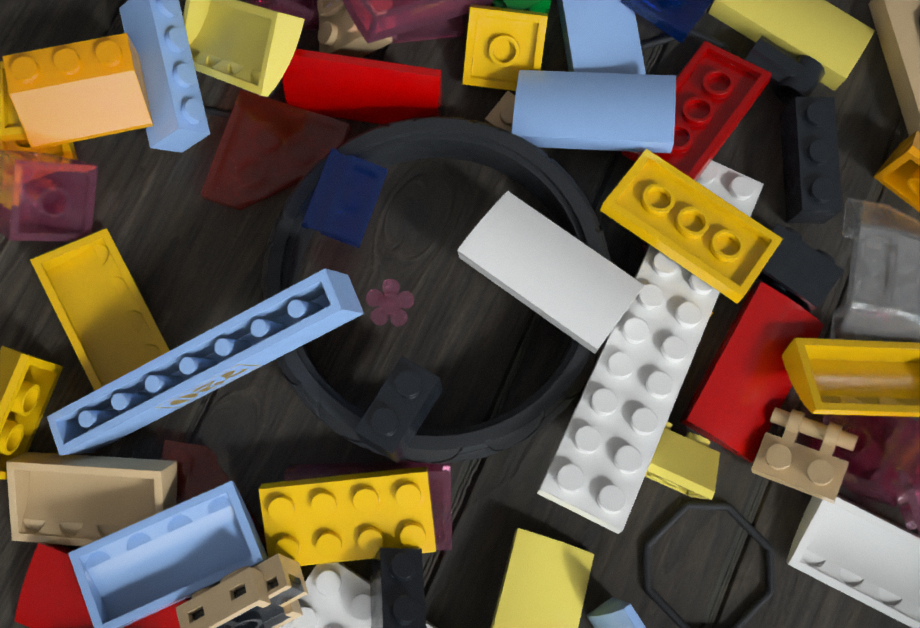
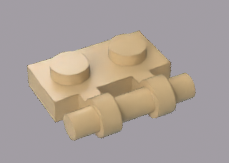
M775 407L770 422L785 427L784 434L781 438L767 432L765 433L751 469L752 473L834 504L849 464L848 461L833 456L835 448L839 446L853 451L858 436L843 431V426L833 422L826 425L806 418L804 412L795 409L788 412ZM799 433L822 440L820 450L818 451L796 443Z

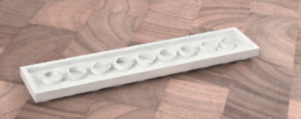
M713 160L696 181L749 217H751L764 185ZM649 245L635 276V279L645 286L609 334L537 494L617 534L624 529L720 293L651 245Z

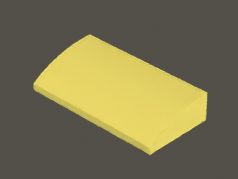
M186 0L183 14L195 70L266 97L277 86L289 66L305 20L240 0Z
M714 0L708 14L755 43L761 36H764L795 57L806 55L816 59L825 70V75L820 83L833 91L847 79L875 31L826 0Z
M518 528L513 536L491 628H578L594 554L567 543Z

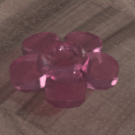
M388 279L383 282L382 290L384 295L378 289H371L367 293V304L373 307L379 306L370 315L372 322L376 325H384L389 315L391 323L397 327L404 325L408 320L407 313L400 309V307L405 309L412 307L414 296L409 291H403L397 296L400 285L394 279Z

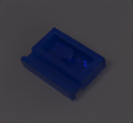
M331 148L303 219L302 227L306 229L311 228L319 231L324 236L360 248L388 169L350 154L349 156L338 153L337 149Z

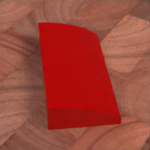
M296 49L282 77L289 111L383 125L409 118L440 116L442 70Z
M760 282L752 287L684 412L680 423L746 461L753 462L765 433H768L772 425L770 420L775 407L781 408L792 387L782 354L794 338L817 339L824 325L803 307L767 284Z
M38 543L21 589L14 622L29 628H94L68 554L74 551V549L60 544ZM192 598L184 599L123 628H180L176 607Z

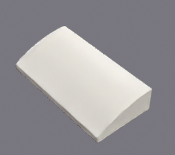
M509 191L487 212L457 250L460 259L594 354L645 286Z
M837 495L834 504L812 496L795 534L786 563L912 628H920V535L840 495Z

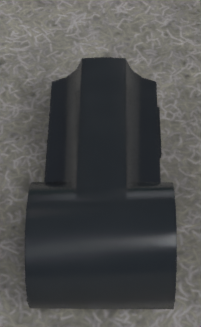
M764 36L759 38L745 58L746 61L772 73L769 84L774 86L776 96L788 105L795 97H810L825 75L824 67L816 59L806 55L795 57Z

